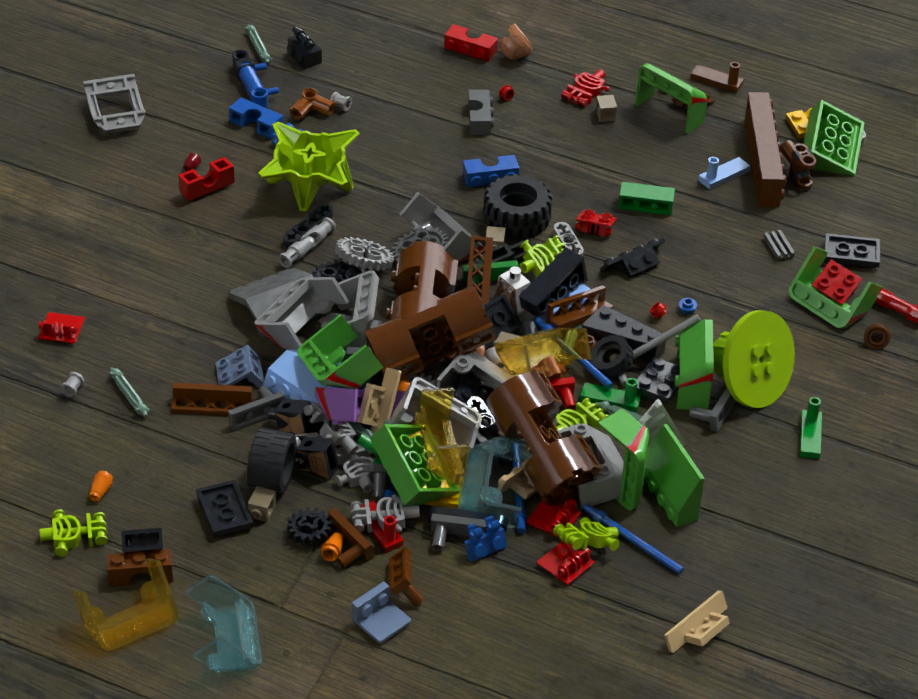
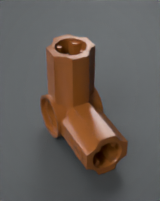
M306 88L302 92V97L290 108V114L296 120L302 119L309 111L313 110L331 116L336 103L319 96L317 90Z
M555 356L543 358L539 361L538 365L522 372L526 373L531 372L533 369H538L545 373L548 380L564 378L567 373L565 367L556 361Z

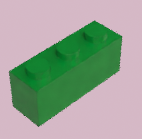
M622 182L618 209L672 215L675 188Z

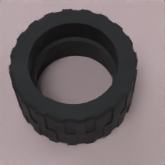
M260 428L257 431L252 442L247 465V484L250 488L255 489L258 486L274 490L279 494H283L287 490L296 459L297 441L294 434L267 428Z

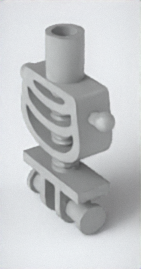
M313 403L304 407V414L307 416L312 415V418L309 420L311 423L324 422L320 429V434L324 438H332L334 446L341 445L349 455L354 454L359 449L358 445L352 440L357 433L347 421H344V425H333L332 420L327 419L319 403Z
M395 494L391 497L381 498L377 503V510L374 512L370 511L368 499L364 500L365 507L361 508V503L358 501L351 503L352 524L359 532L364 530V525H367L368 533L372 532L371 520L376 519L380 528L384 530V518L386 516H394L396 518V532H401L402 528H405V519L420 517L419 505L403 506L400 497H397Z

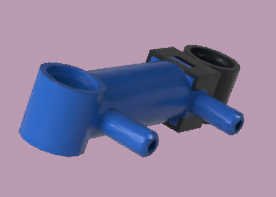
M246 50L234 51L232 53L233 70L238 81H242L251 102L268 108V96L279 94V88H263L255 71L267 69L266 63L254 64Z

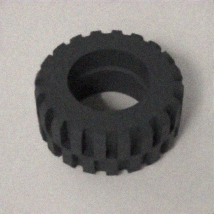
M513 174V176L506 175L502 179L498 178L492 182L484 192V221L488 226L505 228V237L510 236L513 239H517V237H522V239L528 238V236L533 237L544 231L550 223L552 211L551 191L543 182H538L534 177L529 178L527 175L518 176V174Z

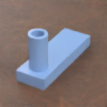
M710 157L708 159L707 172L700 174L698 181L710 190L750 172V165L738 157L718 166L719 159L717 157Z

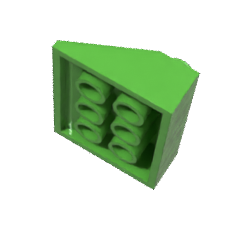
M820 100L810 110L804 145L810 149L816 158V165L813 169L854 176L865 122Z
M384 424L370 437L373 447L379 455L382 465L386 469L404 506L421 505L460 492L426 425Z
M663 424L648 448L644 479L648 484L649 490L657 497L659 505L665 509L669 520H672L675 526L679 527L698 521L704 477L668 424Z

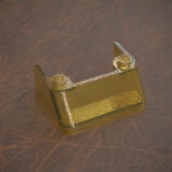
M586 328L547 329L494 344L495 352L509 374L514 376L531 372L532 367L538 365L540 360L548 356H555L556 361L561 362L562 365L573 364V360L592 359Z
M454 388L422 389L419 410L415 413V422L420 426L427 453V468L431 469L433 474L453 485H463L469 444H456L450 422Z
M146 559L152 580L144 583L140 589V596L143 602L105 618L99 607L90 606L86 592L76 589L72 590L81 619L101 649L112 651L172 625L178 619V609L160 560Z

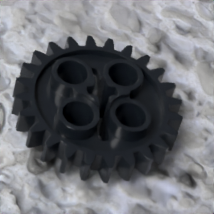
M335 260L334 263L327 261V265L321 263V267L316 266V270L312 271V276L334 277L337 283L369 270L363 269L361 266L356 267L354 264L350 265L349 262L345 263L343 260L341 262Z

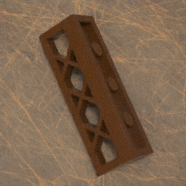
M471 236L467 287L474 286L481 295L483 305L489 302L493 238ZM474 242L485 243V248L479 252L474 247ZM478 257L484 262L480 268L473 264V261ZM476 274L483 279L478 285L471 280Z
M602 285L547 304L545 323L550 324L559 332L584 323L602 305L611 309L614 306L605 301L606 287ZM599 293L598 300L593 301L595 296ZM584 298H587L582 305H579ZM573 302L569 310H565L568 307V305ZM559 307L558 311L553 315L554 309Z
M174 382L171 413L228 416L229 410L253 401L252 387ZM177 402H184L188 405L184 407L177 406ZM200 403H203V404H206L207 406L204 407V408H201V407H198L197 405L200 404ZM222 404L226 405L227 407H225L224 409H219L216 406Z

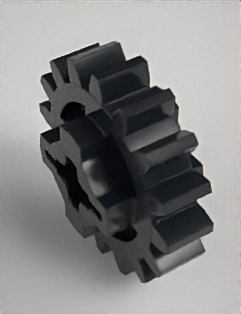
M309 507L306 508V511L299 509V514L293 512L292 518H288L287 532L290 539L294 538V543L300 541L302 546L309 543V546L312 547L313 543L321 545V540L327 541V536H331L332 521H330V516H325V511L319 513L318 508H315L313 511H310Z

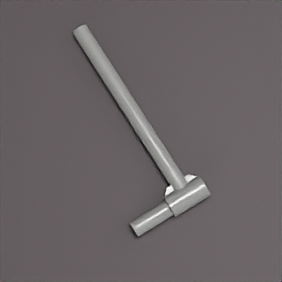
M698 314L633 350L634 359L700 322L701 319ZM611 355L609 358L610 362L615 360L619 355ZM624 372L622 375H618L623 387L626 386L627 380Z

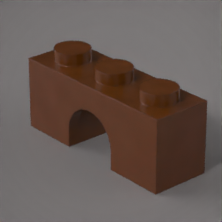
M171 549L107 554L109 587L131 585V577L138 573L150 575L152 583L173 582Z

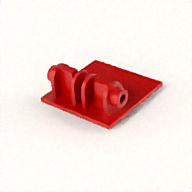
M585 210L576 218V221L580 222H576L575 229L588 233L589 229V234H591L593 224H595L594 235L598 231L600 236H611L612 229L609 227H612L617 218L609 213H602L600 215L595 214L593 210Z
M831 259L811 286L843 305L852 292L857 290L862 278Z
M48 312L46 319L43 322H39L38 328L41 330L37 338L75 344L85 317Z
M573 499L567 500L565 504L560 503L558 506H547L542 500L526 521V524L556 536L553 533L555 526L562 524L566 528V523L573 525L581 511L576 510V501Z
M562 541L540 558L536 564L566 585H569L590 568L595 561L590 559L591 551L588 547L587 549L580 548L575 550L572 548V545H567L565 541Z

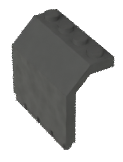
M288 268L277 274L248 283L244 287L240 286L232 289L228 293L231 300L247 306L256 320L294 282L301 278L314 277L312 274L302 270ZM316 313L312 318L323 315V313ZM258 330L259 337H266V335Z

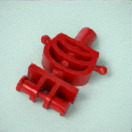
M599 69L593 75L587 72H583L580 75L575 74L574 86L568 85L567 90L562 91L561 98H566L569 102L574 101V104H580L583 107H586L588 103L591 104L592 97L600 96L603 90L609 91V87H604V71Z

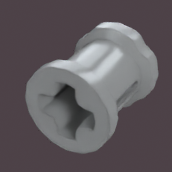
M334 92L330 98V101L335 102L336 106L342 108L345 112L351 107L352 98L349 96L344 97L340 93Z
M77 372L69 373L67 381L60 386V391L65 396L73 398L77 394V389L83 386L85 382L83 376Z

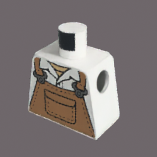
M511 267L509 271L499 276L495 296L498 297L505 293L515 312L519 314L525 311L521 308L519 295L531 283L521 275L519 267Z

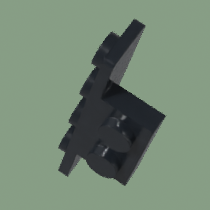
M655 238L649 241L646 246H643V244L636 246L632 252H628V250L618 255V258L610 257L604 261V265L600 270L603 272L621 264L629 278L655 267L661 262L654 249L660 247L666 240L665 238L660 240Z

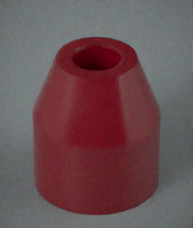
M190 153L185 159L183 167L186 171L196 169L202 160L196 153Z

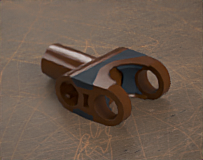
M791 140L785 141L780 146V152L790 164L789 178L799 189H810L813 181L809 169L815 167L816 158L806 145L794 144Z

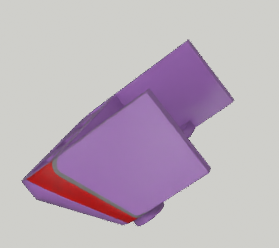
M315 387V397L327 419L332 420L333 425H344V421L356 422L358 420L365 389ZM397 391L390 418H392L397 405L406 391Z

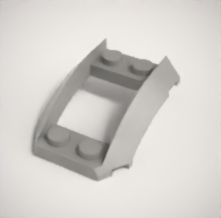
M135 74L83 81L93 121L102 130L109 134L135 130L140 127L146 111L141 102ZM129 94L133 111L101 116L96 98Z

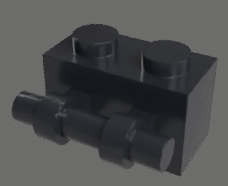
M294 26L292 28L294 36L288 38V46L286 47L288 54L304 69L321 64L322 49L301 28Z
M471 372L459 375L453 381L448 392L449 395L467 404L471 397H479L484 403L487 400L486 389H481L477 392L482 381Z

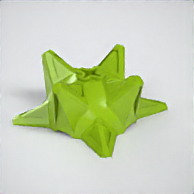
M281 122L272 124L279 142L276 144L273 160L259 171L258 174L261 178H267L266 181L269 184H277L285 180L289 181L292 184L299 211L307 212L321 186L331 184L346 192H350L353 189L345 149L360 134L356 129L331 134L324 132L318 134L300 131Z

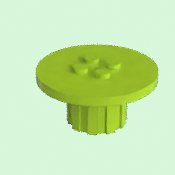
M763 310L749 312L738 320L730 332H723L718 340H715L713 344V370L715 374L720 375V378L725 379L730 394L737 402L747 407L763 408L774 403L785 391L790 381L795 358L794 342L788 325L779 315Z

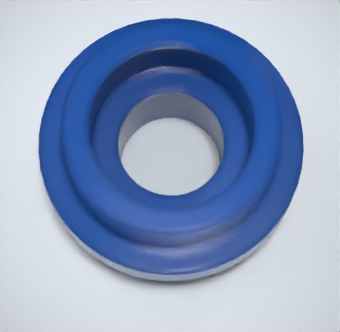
M691 298L681 299L679 301L680 311L686 315L693 314L697 309V302Z

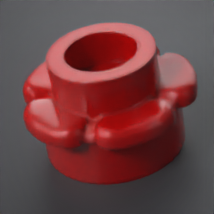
M505 85L500 88V99L510 101L514 97V90L511 86Z
M661 302L654 304L649 311L652 314V318H662L667 312L665 310L666 304L663 305Z

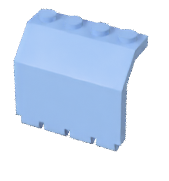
M298 349L286 350L267 370L263 386H266L274 394L282 392L285 395V399L307 400L313 404L319 403L315 397V387L339 388L321 385L297 354ZM368 379V380H367L366 382H364V384H363L360 388H358V389L366 388V384H367V383L370 384L371 380Z

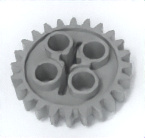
M346 237L344 239L340 238V240H337L334 250L335 254L339 255L338 258H343V261H348L350 265L361 266L363 269L389 270L394 261L393 253L385 249V246H380L379 243L375 244L373 241L368 242L366 239L360 240L358 237L356 239L352 237L349 239Z

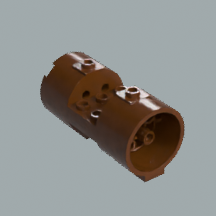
M418 241L414 242L412 246L404 247L399 253L396 271L392 270L391 282H394L393 290H395L398 297L392 301L391 308H387L385 319L390 321L399 316L405 319L436 306L437 300L453 294L456 285L458 260H453L452 256L444 250L443 246L434 242Z
M467 287L436 301V306L405 319L399 316L364 331L372 353L383 366L380 370L383 378L386 368L401 371V381L424 371L425 366L456 353L462 355L497 340L494 328L475 287Z
M533 369L531 372L516 375L503 382L489 395L486 404L496 420L495 423L499 428L497 430L499 435L503 439L513 442L525 439L527 442L526 448L533 456L525 465L526 481L531 488H535L538 491L545 505L558 506L561 500L575 499L579 496L578 486L593 481V478L598 476V473L603 470L583 436L573 434L570 437L562 438L553 420L563 403L543 371Z

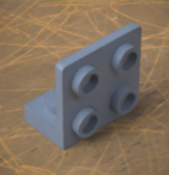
M249 345L236 350L216 362L218 385H233L244 378H247L250 383L253 382L258 388L264 383L261 358Z
M384 581L352 602L351 620L379 644L411 624V618L389 600L390 586Z

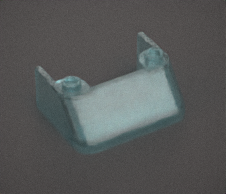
M498 436L474 445L466 458L457 509L503 515L509 521L508 526L516 528L522 507L502 504L503 496L501 491L497 488L489 487L488 482L493 456L524 462L530 455L526 448L527 442Z
M212 573L186 590L188 596L201 604L202 617L214 624L216 638L193 654L194 658L216 672L253 669L262 664L256 611L248 597Z

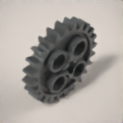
M424 227L421 231L418 228L416 232L410 231L409 235L404 234V238H398L399 242L394 243L395 247H392L391 253L394 256V263L397 264L401 250L404 247L412 246L414 242L429 241L444 247L449 241L447 233L444 230L440 231L439 228L434 230L431 227L427 230Z

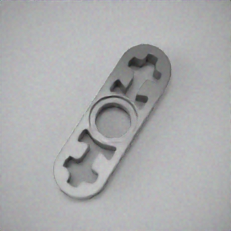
M565 222L554 224L553 235H558L559 241L565 244L563 249L566 247L571 250L574 249V252L583 256L584 249L569 224Z

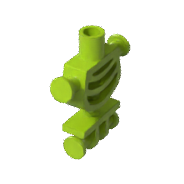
M556 235L553 238H549L543 245L536 244L533 247L528 243V239L519 246L526 251L523 256L525 261L520 263L521 271L527 273L532 270L535 276L538 277L544 268L556 258L557 254L564 250L565 244L559 241V236Z
M585 398L581 403H576V411L565 409L557 414L554 424L558 430L580 423L587 424L588 422L595 429H599L598 422L609 415H605L601 408L598 409V405L592 404L589 398Z
M55 510L52 513L53 527L40 529V540H54L55 554L61 557L67 555V549H73L78 546L82 534H88L89 547L93 546V538H95L97 545H105L108 542L106 537L107 525L104 521L106 517L102 512L95 513L92 521L90 513H86L87 526L81 527L75 516H65L63 510Z
M589 518L580 520L579 529L570 523H566V528L562 524H558L553 530L556 536H559L567 545H572V548L575 550L580 548L587 549V545L595 548L609 546L610 550L615 551L620 544L619 540H617L619 532L616 527H604L599 522H591Z

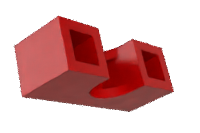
M453 24L444 35V48L489 62L497 52L498 38L484 33L479 38H469L467 28Z
M226 157L210 162L209 171L203 177L195 169L179 174V192L190 201L235 183L234 166Z

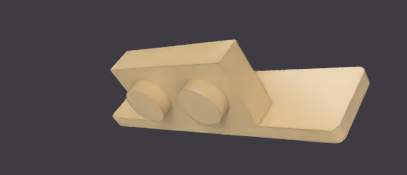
M386 368L382 386L366 384L357 422L372 425L371 431L373 434L391 417L401 377V371Z
M529 459L525 460L519 468L515 467L509 475L505 474L500 478L496 493L500 495L508 488H511L526 500L537 492L535 488L529 486L526 481L527 476L524 473L525 465Z
M718 590L664 635L669 652L674 653L686 642L703 646L730 624L728 616L721 615L727 609L723 591Z

